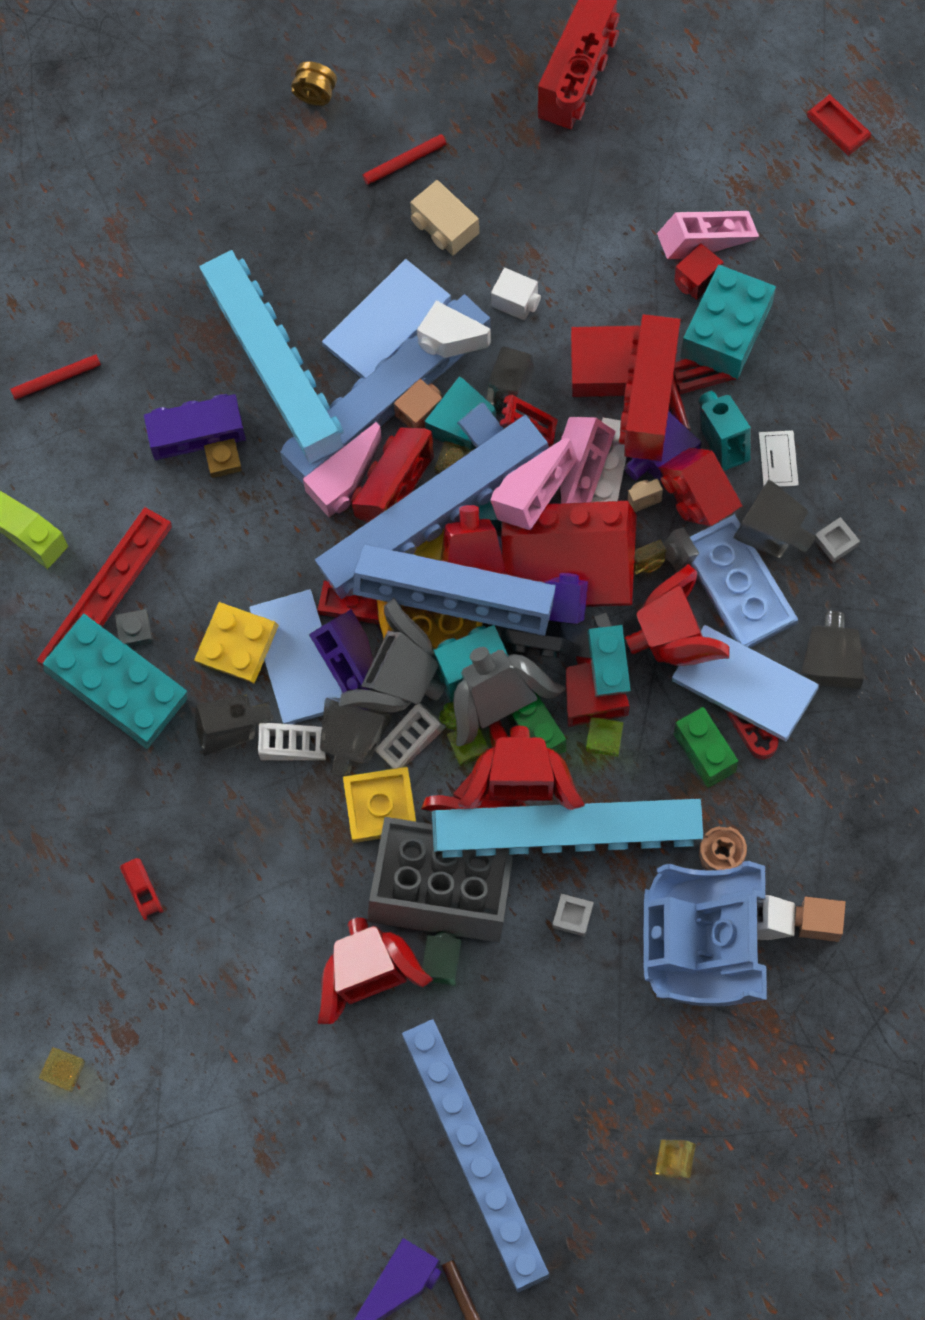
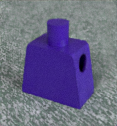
M668 412L662 461L633 458L624 466V470L635 481L647 471L660 481L663 475L658 467L689 447L701 449L702 442Z

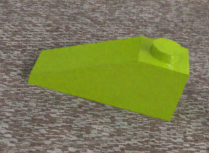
M0 491V532L48 570L69 547L62 532L35 511Z

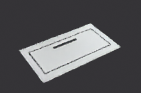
M759 432L764 487L799 485L794 432Z

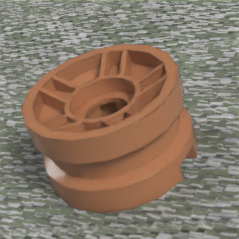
M718 826L710 829L704 835L699 848V860L706 871L735 868L745 861L747 844L738 830L732 827ZM719 847H726L729 851L728 857L720 853L716 855L717 849Z

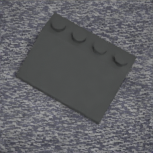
M384 817L369 899L367 922L500 943L513 855H509V848L496 849V855L476 856V850H462L463 857L442 858V851L434 852L432 824Z

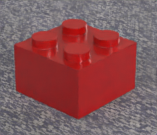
M689 447L658 467L663 475L661 482L665 489L675 496L678 502L676 509L685 521L688 520L693 523L713 526L743 506L714 452L711 450Z

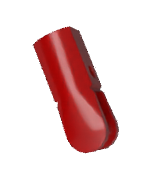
M135 858L122 864L120 870L143 920H148L147 916L157 911L163 913L159 898L141 859ZM151 893L153 899L141 904L139 898Z

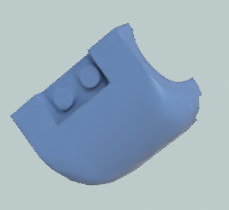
M744 861L740 866L725 870H693L672 864H665L657 868L658 874L654 878L650 890L645 889L644 976L645 981L650 982L653 991L657 994L656 997L698 1006H729L767 1000L766 966L758 964L757 900L765 899V866L751 861Z

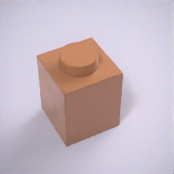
M419 379L394 402L395 416L408 428L425 429V420L441 401L443 395L435 385H427L422 379Z
M805 897L802 907L796 906L795 926L800 927L799 937L839 942L843 935L846 902Z

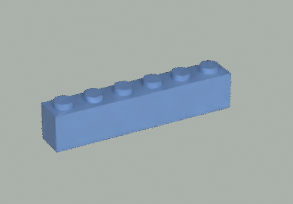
M364 544L354 572L353 594L389 602L394 597L400 605L545 636L556 586Z

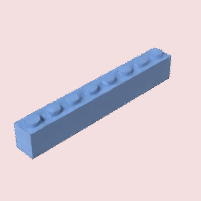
M465 294L458 300H452L446 305L490 328L491 331L490 317ZM417 335L412 339L408 338L402 342L398 351L389 359L384 358L381 360L373 373L367 378L359 379L353 385L352 391L343 398H337L330 405V410L327 413L330 418L336 416L344 430V433L340 435L343 446H346L375 422L381 427L395 415L394 402L414 383L422 379L427 385L431 384L466 353L447 358L437 353L435 355L429 354L418 344ZM292 437L286 441L280 453L283 465L304 485L303 478L339 450L310 464L295 437Z
M525 414L317 557L315 561L321 573L340 599L354 595V572L364 544L413 554L416 551V547L425 541L436 539L442 533L446 524L460 522V507L465 505H484L491 501L494 490L500 486L505 477L549 448L548 442Z
M434 1019L403 1032L404 1042L517 1293L548 1279L549 1272Z

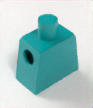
M459 376L425 420V429L432 431V438L470 453L476 447L457 422L482 402L495 418L496 409Z
M713 391L701 395L698 399L701 406V431L723 471L750 461L751 427L731 396L724 395L718 398Z

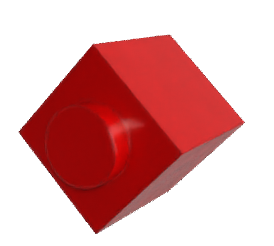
M700 243L676 266L675 284L682 293L690 294L697 300L705 293L718 264L723 266L724 262Z

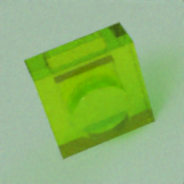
M591 717L586 752L618 757L624 722Z
M480 728L474 741L463 746L456 745L457 730L447 734V739L459 767L478 760L480 755L488 749Z

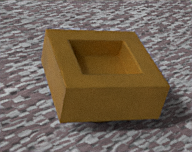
M234 438L204 445L212 478L242 471Z

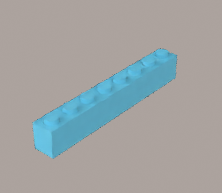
M230 250L200 265L199 268L206 285L308 462L311 464L344 447L340 438L344 430L336 416L330 418L327 413L330 410V406L323 393L317 395L313 388L317 387L312 374L309 370L303 372L300 367L303 361L296 347L290 349L287 345V342L290 341L289 336L282 324L276 326L273 321L277 317L270 303L263 304L260 299L264 297L263 292L256 280L252 282L249 280L248 276L251 275V272L243 258L238 260L234 252Z
M701 799L590 803L574 810L566 809L562 805L432 811L434 852L442 851V858L463 857L462 850H476V856L496 855V849L509 848V855L529 854V847H542V853L562 852V846L575 845V852L595 851V844H608V850L628 849V843L641 842V849L661 848V841H673L674 847L694 846L693 840L703 839Z

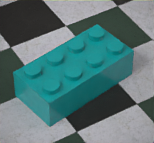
M84 613L43 662L46 674L146 749L151 746L187 700L186 689Z

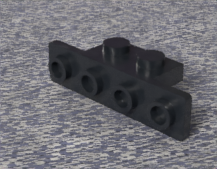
M549 620L545 636L495 625L502 643L510 645V651L528 654L529 649L540 650V656L559 659V654L590 658L587 631L593 628H601L593 625ZM484 623L483 626H486V628L492 626V624Z

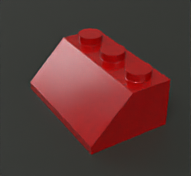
M400 428L395 437L391 435L387 439L383 448V456L379 462L374 461L367 473L368 479L363 487H357L351 498L355 517L368 523L413 492L434 458L432 431L424 428Z

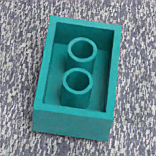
M718 264L683 337L680 357L738 379L772 307L776 286Z

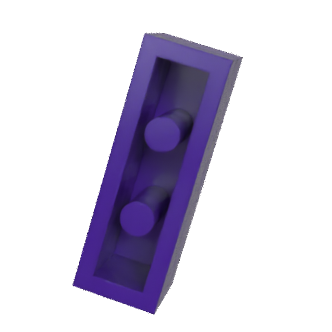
M220 394L214 396L211 400L201 402L188 401L179 407L170 409L164 407L156 408L151 413L143 414L154 460L205 450L204 445L232 438L235 439V443L246 440L236 394Z

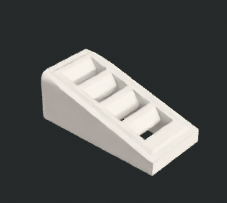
M421 703L416 704L375 751L393 769L405 767L444 730L446 725L425 705ZM420 718H423L430 725L427 729L418 722ZM411 727L421 735L418 739L408 731ZM401 736L412 744L409 749L398 740ZM394 745L403 756L398 759L388 749L390 746Z
M259 723L258 754L260 760H326V727ZM270 736H276L275 748L269 747ZM283 736H289V749H283ZM297 736H302V750H296ZM310 736H316L315 751H309Z

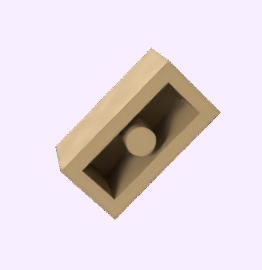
M438 180L410 202L411 220L420 230L425 229L431 235L437 247L441 250L446 249L451 255H455L480 233L479 218Z

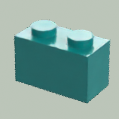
M622 625L589 629L587 635L595 697L629 693L631 689Z

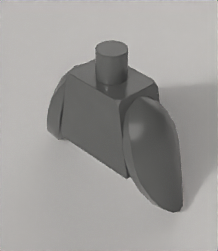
M394 597L384 606L386 620L392 631L387 632L361 685L365 689H355L342 693L339 707L355 706L378 712L395 713L405 710L411 703L419 704L424 695L436 701L443 694L445 684L433 677L438 668V662L433 658L434 650L430 639L403 611Z
M486 647L476 648L470 654V660L473 664L462 670L463 681L458 684L454 692L453 703L457 725L456 745L463 746L473 742L477 736L479 724L483 729L536 701L535 693L546 699H554L565 690V687L552 680L532 660L525 656L517 654L507 656L503 650H497L490 654Z

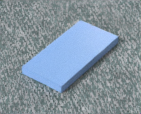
M405 259L322 341V346L360 378H367L375 371V367L384 358L389 359L398 351L402 342L408 338L412 339L417 334L418 327L436 300L447 305L451 301V295Z
M735 514L690 537L699 552L691 566L697 571L699 582L735 641L751 648L798 624L797 616Z
M311 589L250 606L252 614L275 621L279 625L265 657V663L283 724L292 725L346 709V707H339L342 694L341 689L308 635L322 626Z
M704 625L701 630L703 637L714 638L726 643L730 647L729 659L679 666L672 676V681L787 742L819 689V684Z

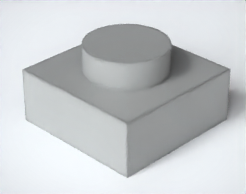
M841 517L817 532L814 536V540L833 563L858 547L860 540Z
M561 894L552 928L585 937L594 902Z

